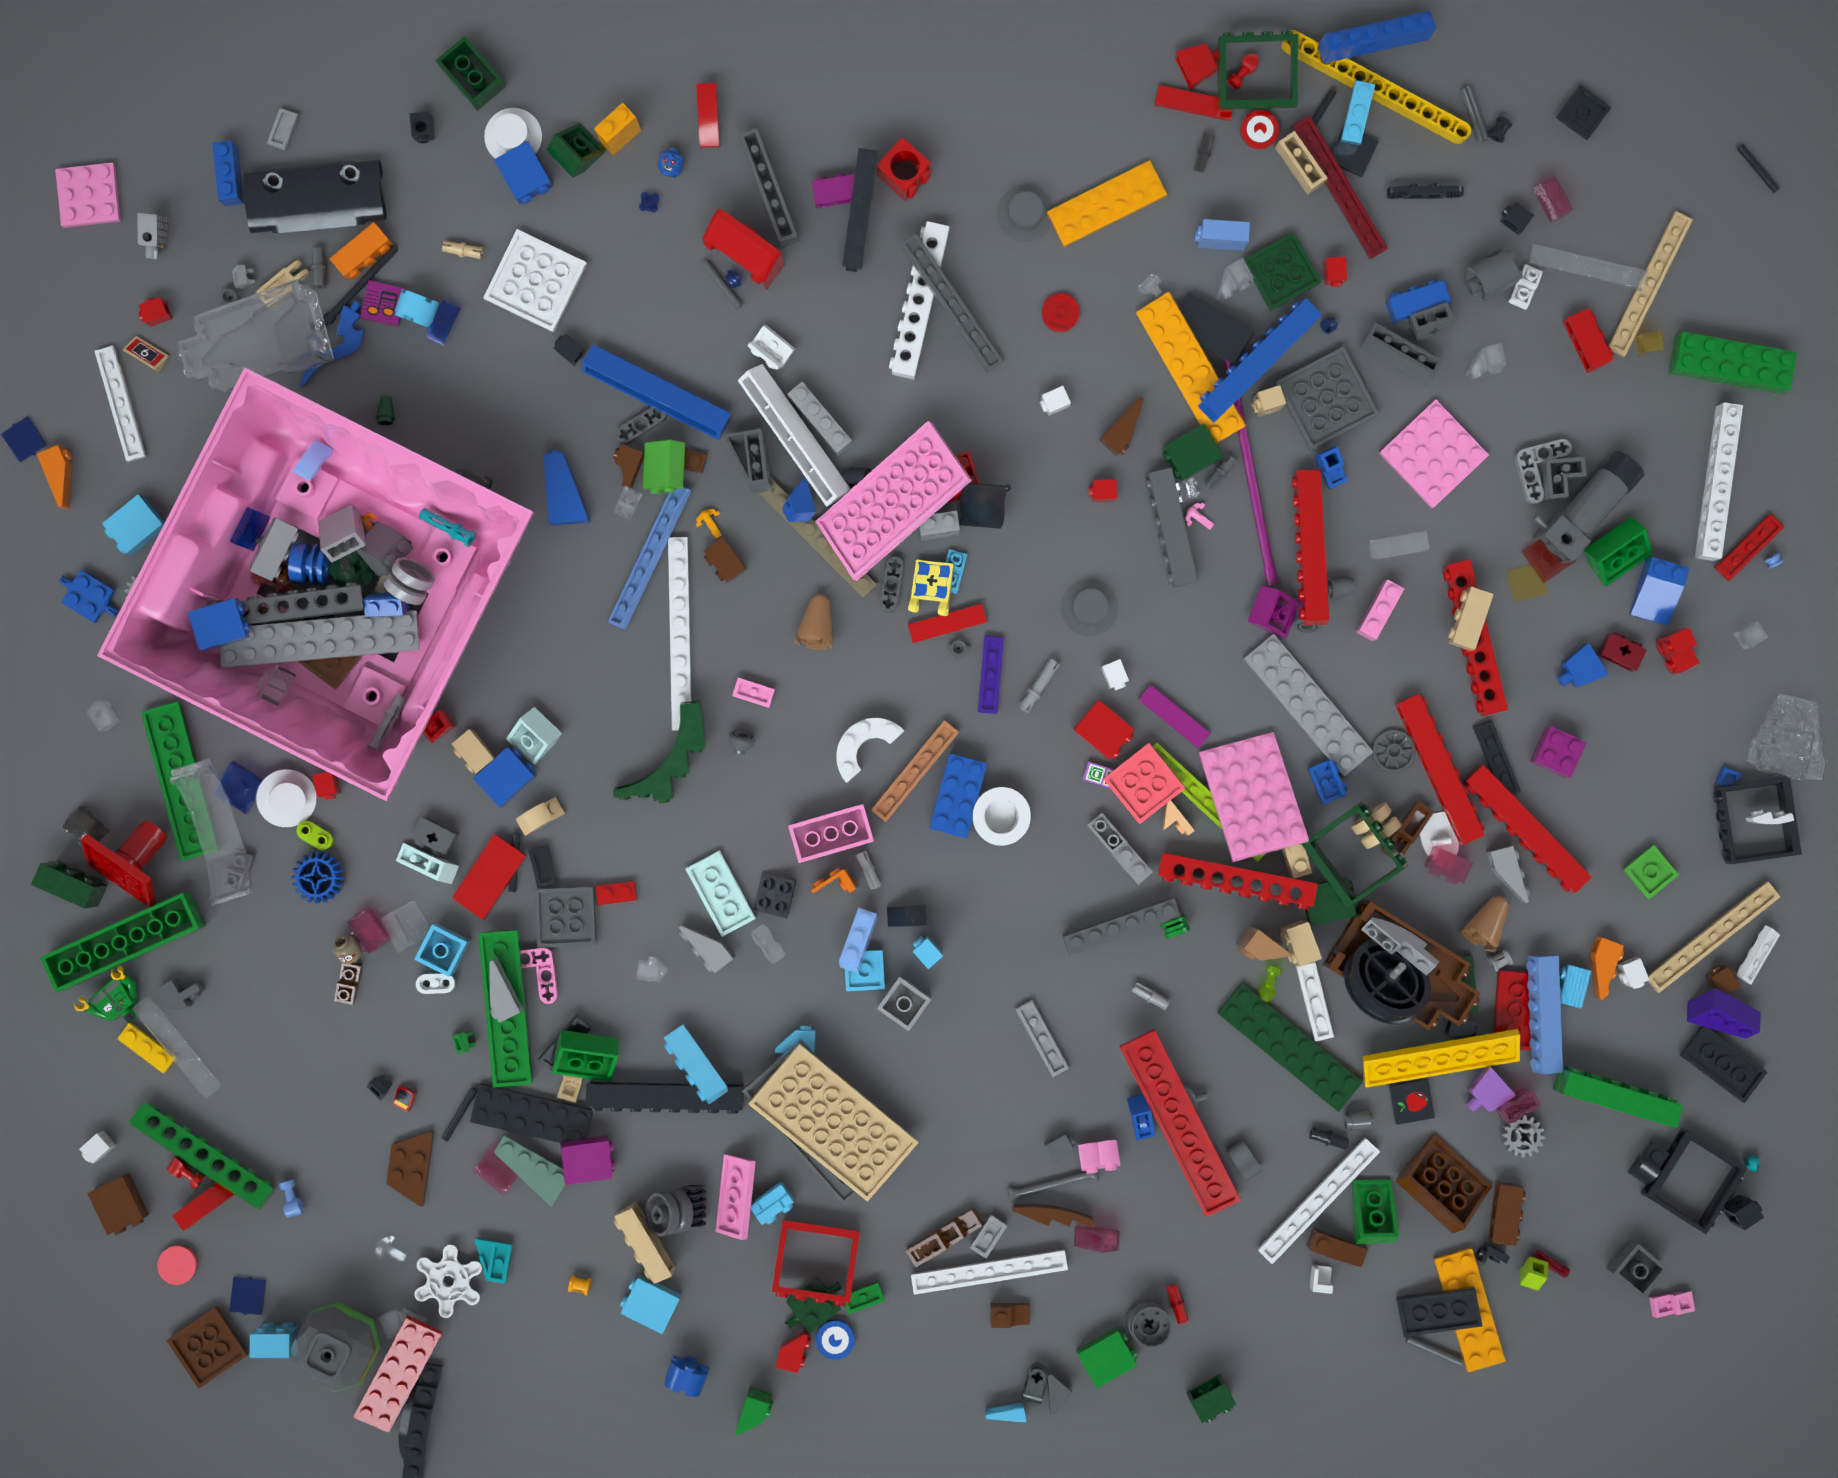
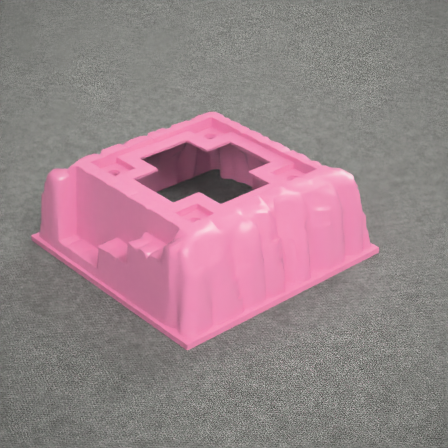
M244 367L97 656L388 801L504 571L511 564L510 559L517 545L520 544L534 512ZM317 440L332 448L333 451L332 455L321 465L320 472L309 481L294 473L293 469L306 450ZM308 483V485H309L308 491L305 492V493H302V491H301L302 486H303L304 484ZM351 504L362 517L365 513L372 512L377 519L373 521L370 518V521L374 523L379 521L400 532L407 540L411 541L413 549L405 558L422 564L435 576V581L432 587L427 590L429 594L417 616L420 650L399 652L394 662L378 654L364 655L337 690H334L299 662L223 669L221 668L219 647L207 651L199 650L188 616V612L202 608L201 606H207V602L219 601L220 603L233 598L245 601L250 596H259V599L265 598L257 594L265 578L249 571L248 567L258 549V545H260L256 543L255 539L265 535L273 517L320 539L318 521ZM423 508H427V510L454 524L460 523L463 528L475 531L476 538L470 547H466L461 541L451 539L448 533L419 519L420 511ZM433 518L434 521L444 525L443 523ZM447 553L448 559L441 563L439 560L440 555ZM263 604V605H262V606H264V607L269 608V606H268L267 604ZM280 605L281 611L287 610V608ZM375 691L377 699L371 702L369 695ZM395 695H400L407 699L399 713V720L395 721L381 751L378 752L368 745L371 743L385 716V710L389 709Z

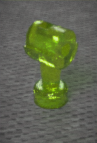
M1267 964L1266 972L1269 974L1265 983L1257 989L1259 990V998L1265 1002L1271 1001L1276 996V991L1273 988L1275 978L1280 976L1282 969Z

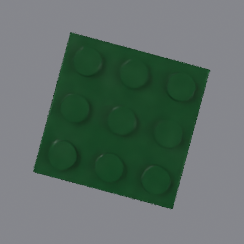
M1294 232L1242 261L1270 311L1322 282Z

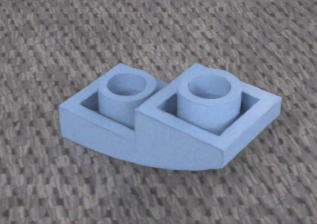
M315 440L300 458L293 472L311 481L320 472L321 465L332 455L333 449Z

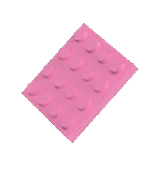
M1434 400L1379 452L1431 508H1434L1489 456L1437 400Z

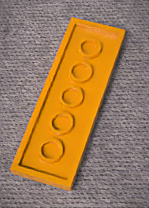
M1149 160L1047 211V215L1063 247H1066L1166 197L1167 193Z
M1469 1247L1433 1258L1443 1291L1475 1286L1483 1327L1455 1330L1466 1371L1472 1372L1506 1362L1472 1248Z

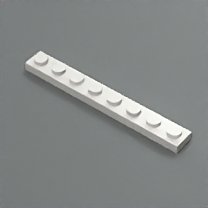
M1364 1137L1257 1250L1273 1264L1380 1151Z
M1062 1249L911 1273L914 1294H921L1068 1270L1065 1250Z

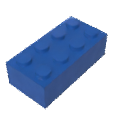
M949 754L929 829L967 839L973 818V810L978 800L987 763Z

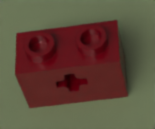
M1617 632L1606 634L1597 656L1630 672L1637 671L1647 651L1642 648V644L1633 640L1631 642L1624 639V635ZM1624 647L1623 651L1625 652V654H1622V651L1619 649Z

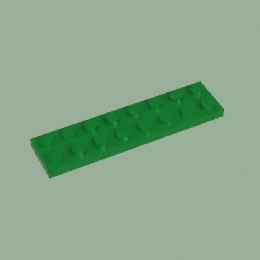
M174 702L142 711L143 723L180 860L185 861L221 851L181 702Z
M519 929L480 932L478 935L493 1087L529 1085L533 1083ZM498 958L523 1007L520 1013L500 1023L497 1019L493 1018L490 1009H492L490 1006V961Z

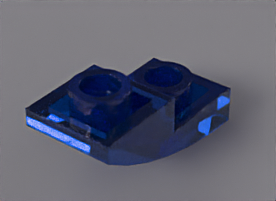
M443 300L426 338L444 346L461 308Z

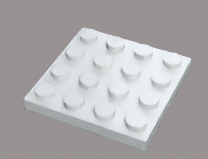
M517 229L483 298L554 333L587 263Z

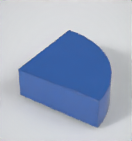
M1722 766L1715 784L1719 786L1733 784L1740 779L1742 774Z

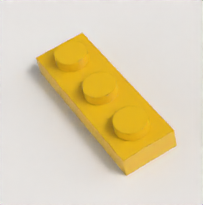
M129 1023L117 1038L163 1074L168 1071L177 1059V1056L133 1023Z

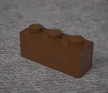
M1498 1181L1495 1183L1488 1239L1492 1243L1516 1246V1242L1520 1239V1229L1518 1227L1519 1221L1521 1222L1523 1218L1521 1205L1525 1201L1526 1193L1519 1184Z

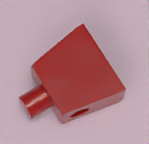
M1201 44L1176 52L1175 60L1189 90L1194 89L1216 73L1218 69L1216 64L1218 62V49L1211 52L1207 44Z

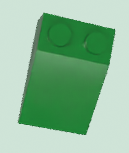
M1353 1180L1355 1244L1395 1243L1399 1238L1392 1180Z

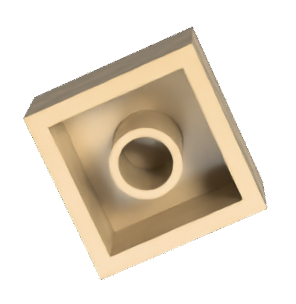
M1300 920L1280 928L1282 932L1279 935L1282 943L1288 947L1289 951L1287 952L1290 953L1288 956L1290 962L1301 967L1322 959L1308 921Z

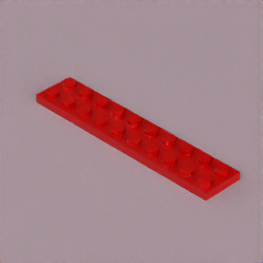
M1156 1030L1148 1031L1119 1045L1205 1217L1241 1201Z

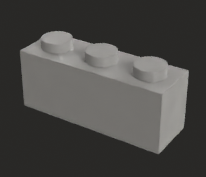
M273 517L248 570L270 581L273 578H277L281 571L279 566L282 560L285 561L290 553V550H288L290 544H294L299 535L297 533L298 528Z

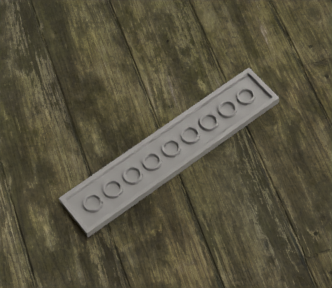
M407 611L402 616L395 615L394 617L369 616L367 618L363 615L250 626V638L219 647L221 668L223 669L420 650L417 611Z

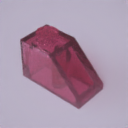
M1075 1227L1074 1247L1102 1253L1118 1251L1120 1231L1101 1227Z

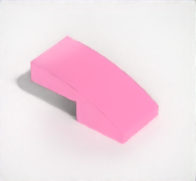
M1692 1291L1649 1297L1652 1317L1655 1318L1695 1311Z

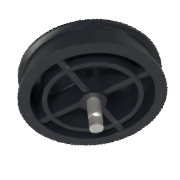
M1373 939L1360 945L1346 961L1343 975L1347 992L1356 1006L1376 1021L1391 1025L1406 1023L1413 1019L1427 1005L1430 999L1431 983L1429 975L1426 976L1397 951L1390 954Z

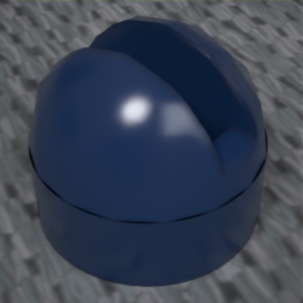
M1327 317L1321 321V329L1324 333L1330 334L1337 329L1338 322L1333 317Z

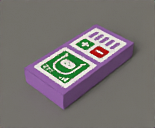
M1088 761L1082 780L1111 789L1103 778L1114 769Z

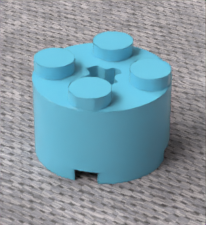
M402 289L395 308V315L410 321L413 319V322L430 328L439 302Z

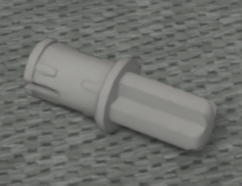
M867 851L855 855L862 869L861 874L865 875L870 889L873 890L880 887L881 884L874 870L876 867L872 865Z
M1136 982L1132 988L1133 993L1146 999L1147 1003L1151 1002L1164 1011L1170 1003V999L1156 993L1155 989L1151 990L1139 982Z

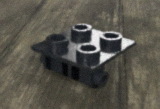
M762 872L754 910L787 919L788 914H790L789 909L792 897L794 896L793 892L796 881Z

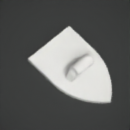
M1445 812L1433 813L1420 833V838L1429 858L1439 867L1447 870L1457 855L1459 842Z

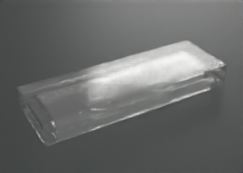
M1426 531L1368 541L1371 560L1429 551Z

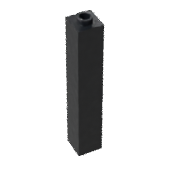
M858 148L842 266L846 267V271L857 272V269H862L878 151Z

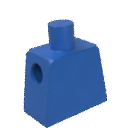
M1587 643L1580 646L1561 663L1564 673L1557 676V680L1561 686L1571 682L1574 687H1580L1609 674L1591 645Z

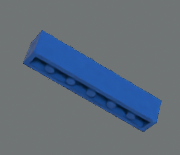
M1426 11L1324 34L1318 45V50L1325 64L1430 39L1437 27L1431 12Z

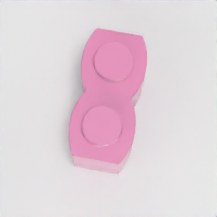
M1117 1140L1078 1145L1081 1169L1086 1171L1087 1174L1098 1172L1097 1169L1105 1168L1106 1171L1116 1170L1117 1166H1120Z

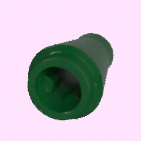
M380 396L376 414L379 425L389 426L395 420L391 396Z

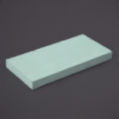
M720 850L685 868L721 937L756 919Z

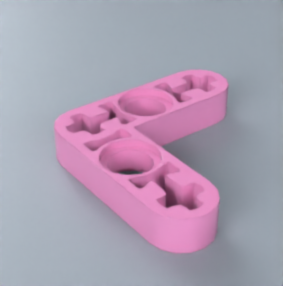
M546 947L521 950V954L526 953L530 956V962L528 964L522 963V968L536 966L540 1000L545 1004L555 1002L558 998V987L552 950ZM543 951H545V954H549L546 962L541 958L536 959L537 963H534L533 952H536L535 956L541 955ZM544 970L551 972V980L544 981L541 974ZM553 983V986H549V991L554 996L551 997V1000H548V997H544V994L547 993V986L543 988L542 984Z

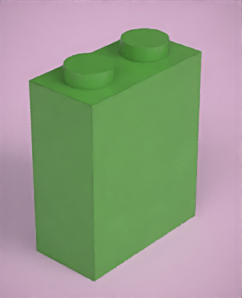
M665 440L645 443L643 489L651 490V494H662V491L664 493H675V490L683 489L684 442Z

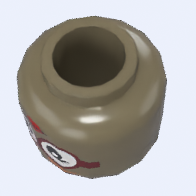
M340 936L334 942L333 953L341 963L351 964L359 960L362 954V947L353 936Z

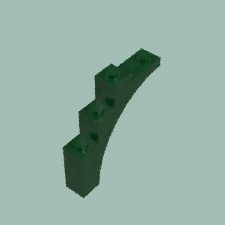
M701 700L681 702L678 736L668 757L656 770L643 779L628 785L615 787L613 790L614 798L628 800L631 799V796L638 795V798H646L653 794V801H659V803H668L670 799L674 798L672 776L684 778L691 771L688 750H691V753L703 752V749L707 746Z

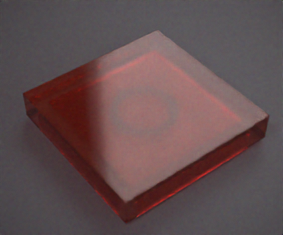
M1541 539L1521 551L1542 583H1545L1576 562L1574 560L1573 562L1561 564L1560 561L1562 559L1549 551Z

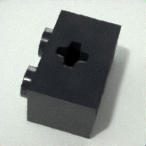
M1740 1194L1727 1202L1723 1211L1731 1224L1743 1230L1748 1229L1764 1218L1761 1213L1763 1209L1759 1203Z

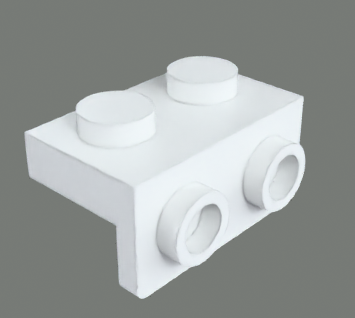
M764 325L755 339L747 345L755 356L763 358L770 368L776 370L782 368L795 351L792 345L767 325Z

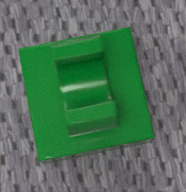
M462 1032L452 1035L457 1054L470 1051V1047H474L477 1044L476 1042H468V1037L474 1035L473 1032Z

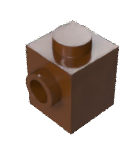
M1716 965L1709 970L1710 973L1705 975L1713 989L1716 988L1726 994H1730L1740 987L1736 980L1737 975L1731 967Z

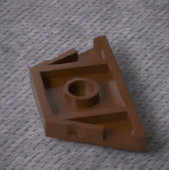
M429 1131L391 1145L386 1184L420 1207L424 1206L434 1131Z

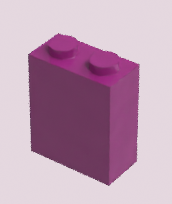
M607 1135L560 1142L565 1185L612 1179V1172H615L614 1160L610 1159V1153H613V1143L608 1140Z

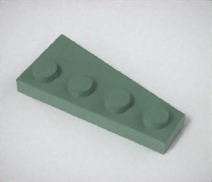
M504 1134L494 1153L552 1207L565 1186L563 1167Z

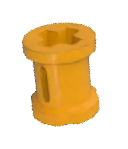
M571 1275L568 1292L576 1291L588 1296L591 1278L586 1280Z

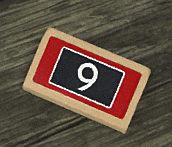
M135 336L123 349L126 353L158 372L161 371L169 358L167 354L138 336Z

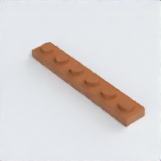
M944 720L871 811L887 822L959 732Z

